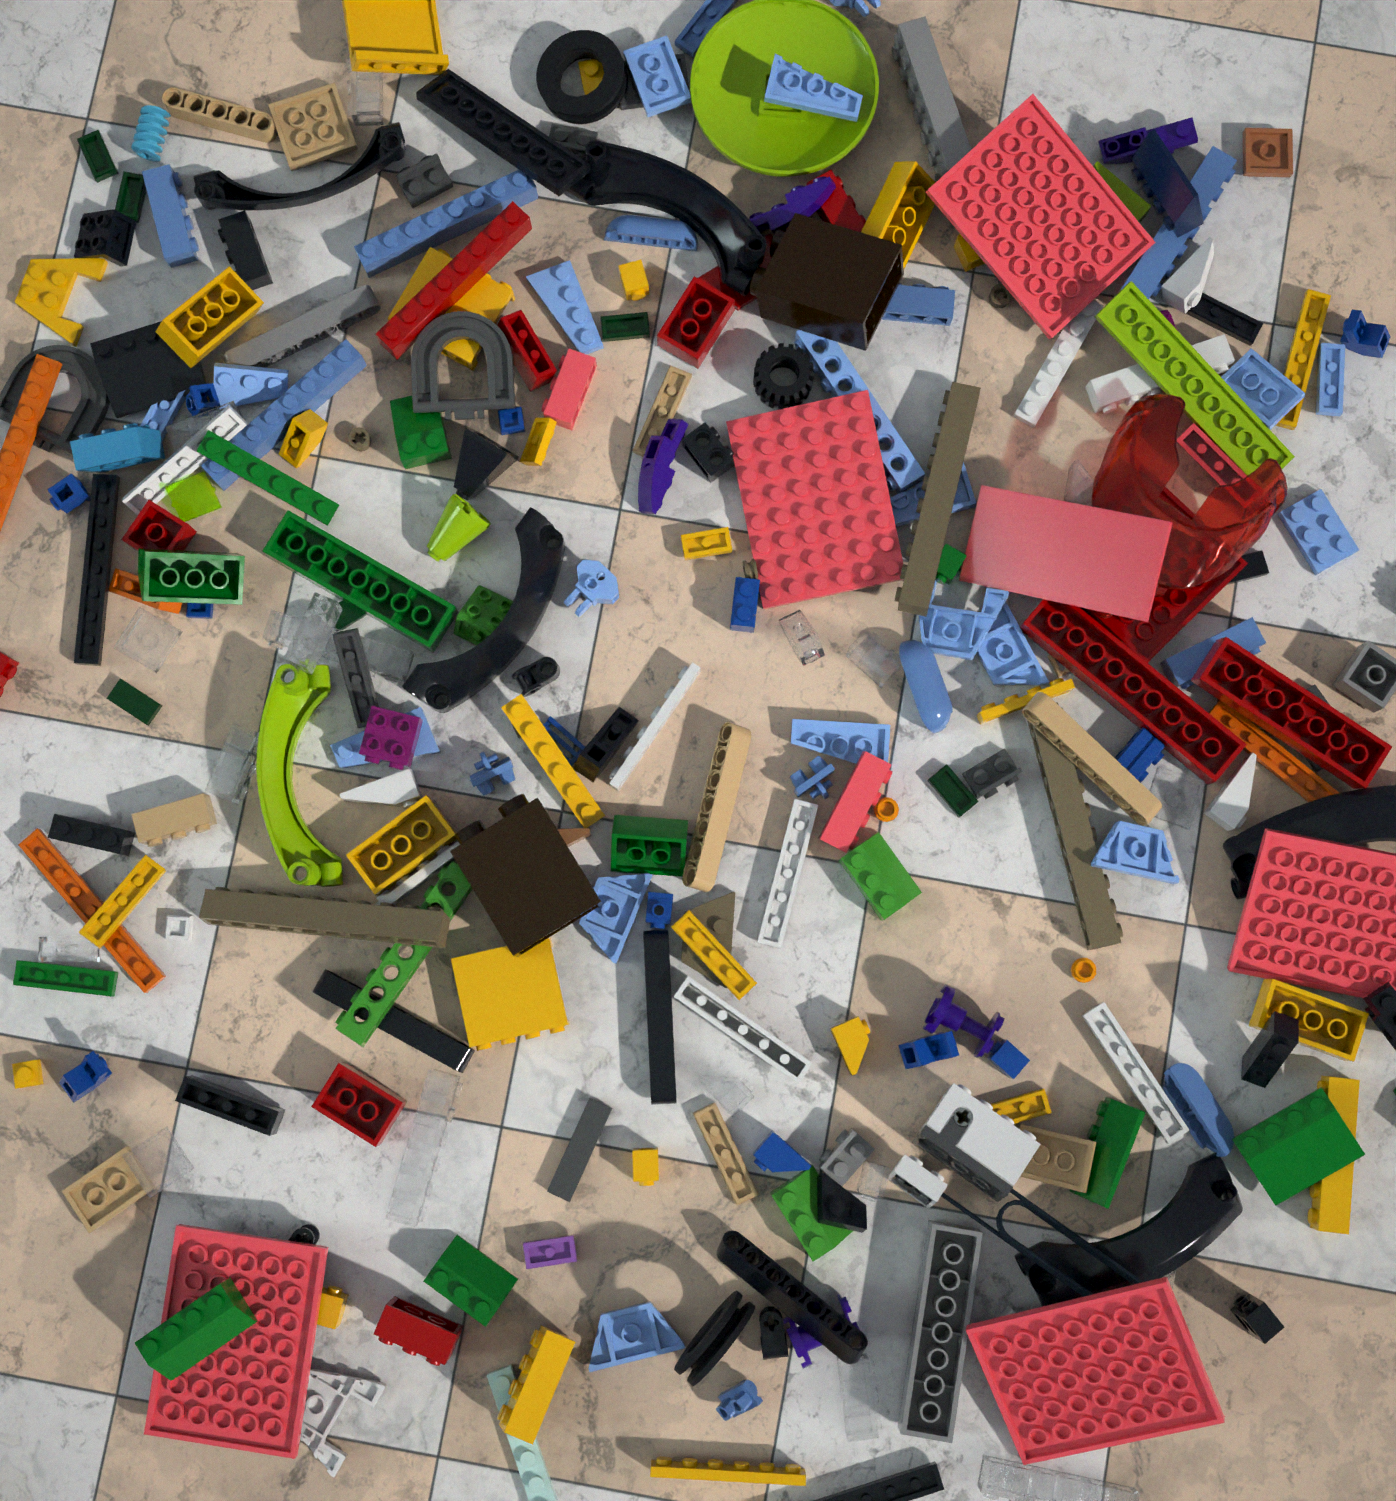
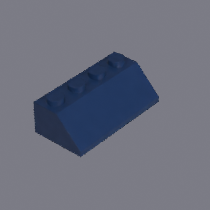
M1153 129L1132 157L1134 168L1131 172L1137 183L1141 181L1143 184L1141 187L1146 198H1152V205L1158 215L1162 213L1164 217L1163 222L1167 230H1173L1178 238L1204 224L1199 196L1155 129Z

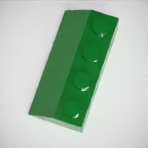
M139 548L138 578L142 601L242 605L245 556L238 553Z
M1107 1097L1099 1103L1096 1115H1099L1096 1124L1091 1125L1087 1134V1138L1090 1141L1096 1142L1087 1193L1071 1189L1070 1192L1109 1209L1146 1112Z
M228 1278L135 1342V1345L148 1366L172 1381L258 1322L232 1279Z

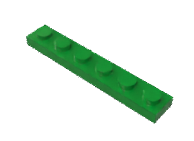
M210 430L207 431L197 449V452L327 526L339 507V504Z

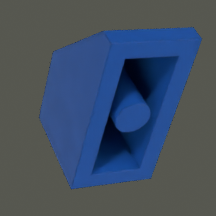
M773 1130L753 1152V1155L756 1157L753 1162L764 1172L767 1169L771 1172L809 1170L811 1168V1164Z

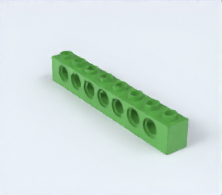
M453 861L449 866L444 865L437 876L440 878L435 886L431 885L423 896L425 901L419 907V909L428 910L429 907L438 905L444 910L450 921L473 890L459 865ZM447 885H453L456 888L455 893L451 896H446L442 893L443 888ZM395 943L392 948L387 947L380 957L382 962L377 969L373 968L365 979L367 984L363 990L358 989L351 998L350 1002L353 1004L349 1010H343L337 1018L336 1023L338 1026L335 1029L364 1048L433 947ZM405 946L413 949V953L409 958L399 956L400 950ZM390 967L398 969V975L394 979L385 978V971ZM375 988H381L384 991L383 997L377 1001L370 998L371 991ZM361 1009H366L369 1012V1016L364 1022H358L355 1018L356 1013Z

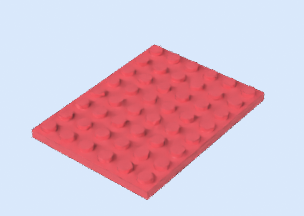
M1034 94L1028 97L925 192L1048 339L1053 338L1156 243Z
M868 390L726 421L731 449L734 453L733 459L752 555L756 561L758 580H760L759 591L763 609L904 580L900 579L903 559Z
M1265 828L1227 965L1228 971L1265 979H1275L1285 983L1360 998L1366 997L1387 982L1396 991V854Z
M184 1224L176 1225L161 1324L228 1278L232 1279L258 1322L172 1381L154 1370L144 1429L145 1435L292 1459L298 1456L328 1254L327 1246Z
M1167 1277L968 1324L966 1327V1333L1023 1465L1225 1423V1416Z

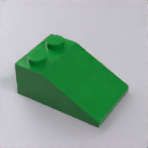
M412 395L390 400L400 460L405 469L452 459L442 412L414 413Z

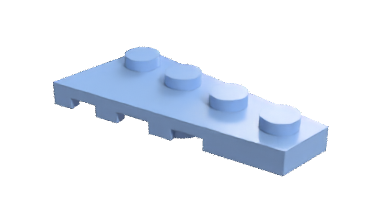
M775 54L764 102L857 122L863 95L836 82L834 84L823 79V76L802 69V66L794 62L791 64L783 60L782 56Z
M570 260L526 276L530 286L536 291L538 297L549 309L553 318L562 327L564 333L578 352L587 355L604 348Z
M792 719V744L857 764L863 751L888 762L889 724Z

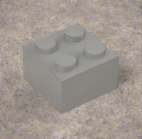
M1367 641L1356 648L1332 685L1371 712L1379 711L1386 706L1396 691V658L1372 642Z

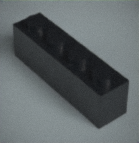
M193 1075L184 1077L175 1099L179 1103L268 1136L277 1134L285 1113L283 1108Z

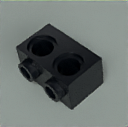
M704 422L682 438V446L711 483L734 466V453L728 445L723 446L719 441L720 435L713 426L709 428L706 422ZM700 438H706L709 443L705 446H700L696 441ZM718 456L723 459V462L715 465L710 460Z
M1251 1294L1247 1296L1242 1295L1234 1302L1235 1306L1230 1309L1246 1331L1264 1344L1285 1328L1266 1303Z

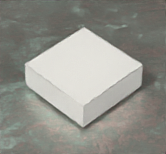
M167 915L165 940L192 941L194 917Z

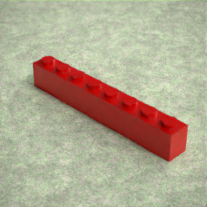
M512 201L375 334L380 345L398 360L415 343L424 327L434 319L444 315L532 230L530 217Z

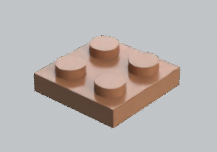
M1245 128L1243 131V176L1290 178L1293 174L1292 129Z

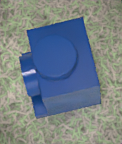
M200 384L189 387L190 392L186 396V406L193 419L211 417L220 407L214 384Z
M72 473L47 489L52 496L49 499L57 511L63 510L65 513H69L85 501H90L91 497L82 482Z
M648 892L645 922L651 923L650 928L665 929V924L671 925L673 894ZM662 906L664 908L663 914L656 915L654 912L655 907Z

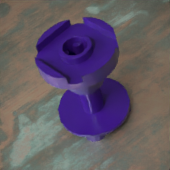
M947 984L944 985L940 991L944 994L942 998H936L925 1019L927 1024L923 1026V1029L931 1034L935 1032L940 1024L954 1032L961 1029L979 1039L974 1057L978 1058L982 1057L984 1053L988 1054L994 1043L991 1037L995 1031L998 1032L1005 1018L1001 1017L999 1012H996L987 1026L966 1015L967 1009L952 1002L955 989Z
M837 1294L843 1309L841 1315L851 1323L848 1313L852 1312L846 1296L840 1298V1295ZM789 1317L783 1318L784 1324L790 1323L791 1328L786 1330L798 1358L803 1356L805 1362L801 1363L803 1369L813 1365L808 1351L820 1347L822 1344L803 1328L797 1327L792 1319ZM853 1322L852 1324L859 1329L857 1322Z

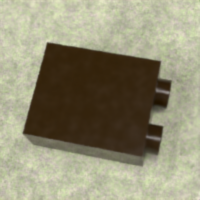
M795 213L787 230L778 229L775 232L770 246V256L772 259L767 268L758 267L754 272L750 284V293L757 297L761 318L866 351L904 275L902 245Z
M520 794L501 805L498 811L503 819L487 829L481 820H478L457 832L455 837L460 845L450 851L510 952L516 957H519L603 905L540 800L536 798L528 802L524 794Z

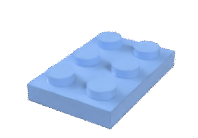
M667 35L623 51V56L647 117L691 103L690 92Z
M1252 348L1221 377L1270 430L1305 397V392Z
M1322 489L1277 514L1315 575L1359 551V548Z

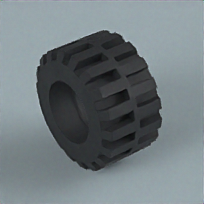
M779 343L778 348L772 345L768 348V352L764 350L760 358H757L754 367L753 385L757 396H761L760 400L763 403L769 402L768 407L774 408V405L779 406V410L784 409V406L793 407L794 404L801 405L803 399L806 400L809 396L814 379V366L812 362H809V355L807 353L805 355L802 354L803 349L800 347L795 350L793 349V344L784 347V343ZM783 367L792 370L798 379L792 385L779 386L771 380L769 375L773 370Z

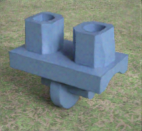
M484 751L479 753L482 760L475 763L474 766L476 770L483 767L486 768L470 775L473 787L477 786L483 796L495 790L490 780L491 778L499 775L503 785L515 780L512 769L513 763L509 756L491 765V763L499 760L496 753L487 757Z
M817 756L808 763L815 773L814 776L808 779L801 769L790 776L792 784L796 788L794 793L797 797L813 786L816 789L809 793L812 799L819 795L824 799L829 797L826 790L833 786L832 782L828 779L821 784L820 781L832 774L835 768L831 763L828 765L820 756Z
M743 1380L723 1391L718 1396L721 1403L716 1408V1411L723 1420L727 1421L732 1416L734 1418L759 1406L763 1400L757 1396L756 1385L750 1380Z

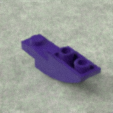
M1193 117L1153 128L1171 154L1174 153V149L1198 143ZM1144 127L1099 140L1103 163H1131L1132 157L1153 129L1146 130Z
M823 176L816 178L812 184L805 187L803 185L796 186L791 189L790 193L785 194L788 204L780 203L774 205L768 212L754 213L749 217V220L759 232L771 229L775 234L778 229L787 230L795 213L810 217L830 197L836 185L830 177Z
M668 419L661 436L651 435L639 475L638 505L641 513L656 514L662 506V500L667 489L672 484V478L676 471L671 469L669 465L673 462L675 452L682 438L685 437V431L689 425L682 419Z

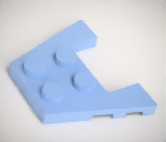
M935 580L927 617L919 615L922 643L930 647L934 654L973 660L1006 602L1009 592L986 588L982 612L933 605L937 585Z

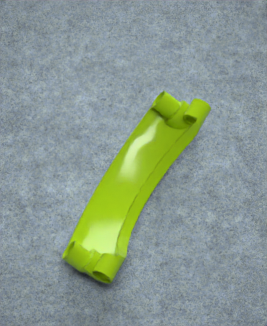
M284 664L277 669L266 699L259 730L256 770L262 814L275 852L292 883L302 886L343 885L342 858L327 849L308 828L298 808L292 780L294 753L302 730L314 711L331 693L329 666L313 665L304 669L303 667ZM288 672H294V679L286 683L284 681L285 675ZM304 867L307 875L303 880L299 881L296 877V872Z

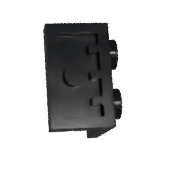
M115 209L84 213L80 220V230L75 243L74 258L103 257L120 267L127 266L136 221Z
M1387 982L1364 997L1363 1000L1368 1005L1365 1011L1369 1013L1373 1022L1396 1050V991Z

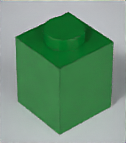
M945 544L935 580L942 585L945 583L950 585L967 555Z

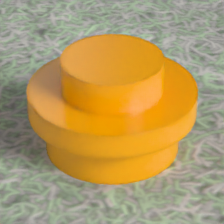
M889 797L879 799L874 806L875 816L883 822L894 820L899 812L898 804Z
M1079 958L1073 962L1071 974L1078 982H1090L1096 975V966L1088 958Z

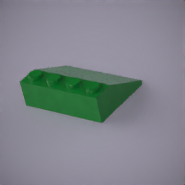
M1322 1087L1232 1139L1275 1206L1365 1155Z

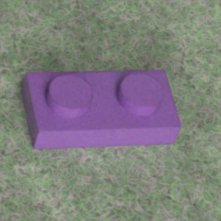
M574 1234L523 1243L526 1269L577 1262Z

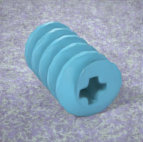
M147 105L141 107V116L138 119L139 124L136 126L137 133L134 134V142L131 148L138 156L150 161L159 162L161 157L155 153H162L163 148L157 144L165 143V139L161 136L167 135V130L163 127H169V121L164 118H169L171 115L160 107Z

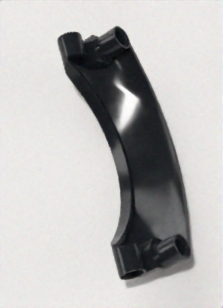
M400 122L376 129L361 157L342 175L322 186L296 193H268L245 187L233 181L221 171L213 170L194 175V193L202 206L209 210L216 208L246 211L276 210L303 206L324 200L362 183L392 162L399 161L404 157L406 150L405 139Z
M596 140L587 143L584 161L590 164V172L567 190L568 193L592 206L617 203L635 204L654 208L678 218L682 222L687 223L711 250L720 271L721 283L744 297L750 292L753 274L764 260L766 240L747 216L731 200L701 177L663 158L640 150Z
M531 507L515 527L520 545L521 574L515 598L502 622L485 640L465 653L439 662L418 664L402 685V688L418 699L421 698L439 713L449 712L464 703L500 675L527 645L547 610L559 577L565 542L562 534L554 528V525L540 512ZM551 539H558L560 541L559 545L555 548L547 546L548 541ZM440 695L447 696V702L443 706L436 705V699Z
M1396 785L1357 789L1323 797L1275 815L1236 836L1228 838L1223 843V849L1231 862L1230 869L1235 878L1231 879V888L1236 899H1243L1247 896L1265 828L1350 845L1378 841L1396 842Z
M1214 1152L1189 1165L1183 1183L1175 1196L1150 1220L1122 1235L1090 1244L1143 1282L1159 1279L1176 1270L1209 1246L1242 1213L1243 1207L1238 1191L1221 1157L1216 1156L1217 1152ZM1042 1241L1028 1248L1093 1294L1133 1285L1077 1244ZM1019 1252L1014 1255L1022 1273L1028 1277L1042 1307L1083 1297Z

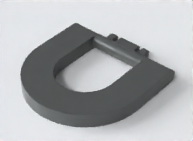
M457 311L439 316L424 327L414 343L411 355L414 413L445 412L444 417L447 421L452 420V412L455 413V420L475 419V411H477L478 419H484V410L515 409L513 354L506 336L494 322L477 313ZM466 339L477 343L483 348L487 357L488 398L439 400L438 360L442 350L449 343Z
M66 345L42 347L24 357L10 375L0 393V419L11 424L36 354L62 363L59 373H67L78 379L81 385V399L61 436L39 426L33 445L38 448L42 447L47 452H50L54 445L72 454L70 441L78 440L79 435L93 433L95 436L107 414L110 401L95 360L80 349Z

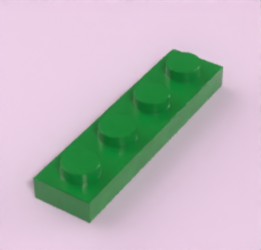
M17 960L13 985L114 997L118 972Z

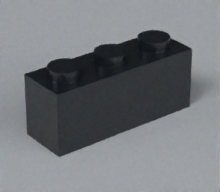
M244 210L218 219L221 229H218V234L222 243H226L229 250H226L225 253L230 265L234 264L236 274L252 290L272 284L273 281L260 244L246 211Z
M54 814L48 838L125 856H129L135 832Z
M1276 1011L1273 1012L1242 1057L1241 1080L1266 1088L1299 1042L1298 1019Z

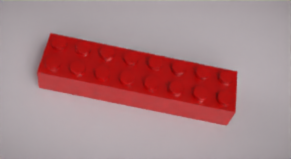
M1227 637L1215 641L1191 679V682L1353 789L1367 788L1392 748L1391 745Z

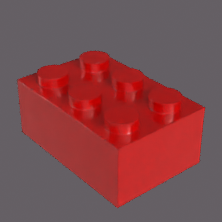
M694 276L657 334V346L698 369L735 311V299Z
M340 1062L311 1107L377 1147L385 1139L407 1100L348 1063Z
M394 1296L385 1305L374 1335L379 1336L378 1340L384 1344L393 1345L395 1343L402 1346V1350L405 1353L414 1356L418 1353L425 1356L427 1362L440 1366V1364L445 1365L452 1356L464 1326Z

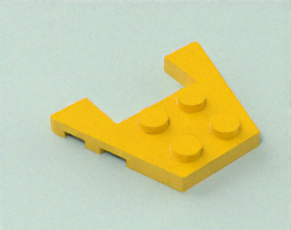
M103 258L31 259L15 303L71 345L77 347L84 327L79 323L63 319L62 315L77 276L101 282L108 262Z

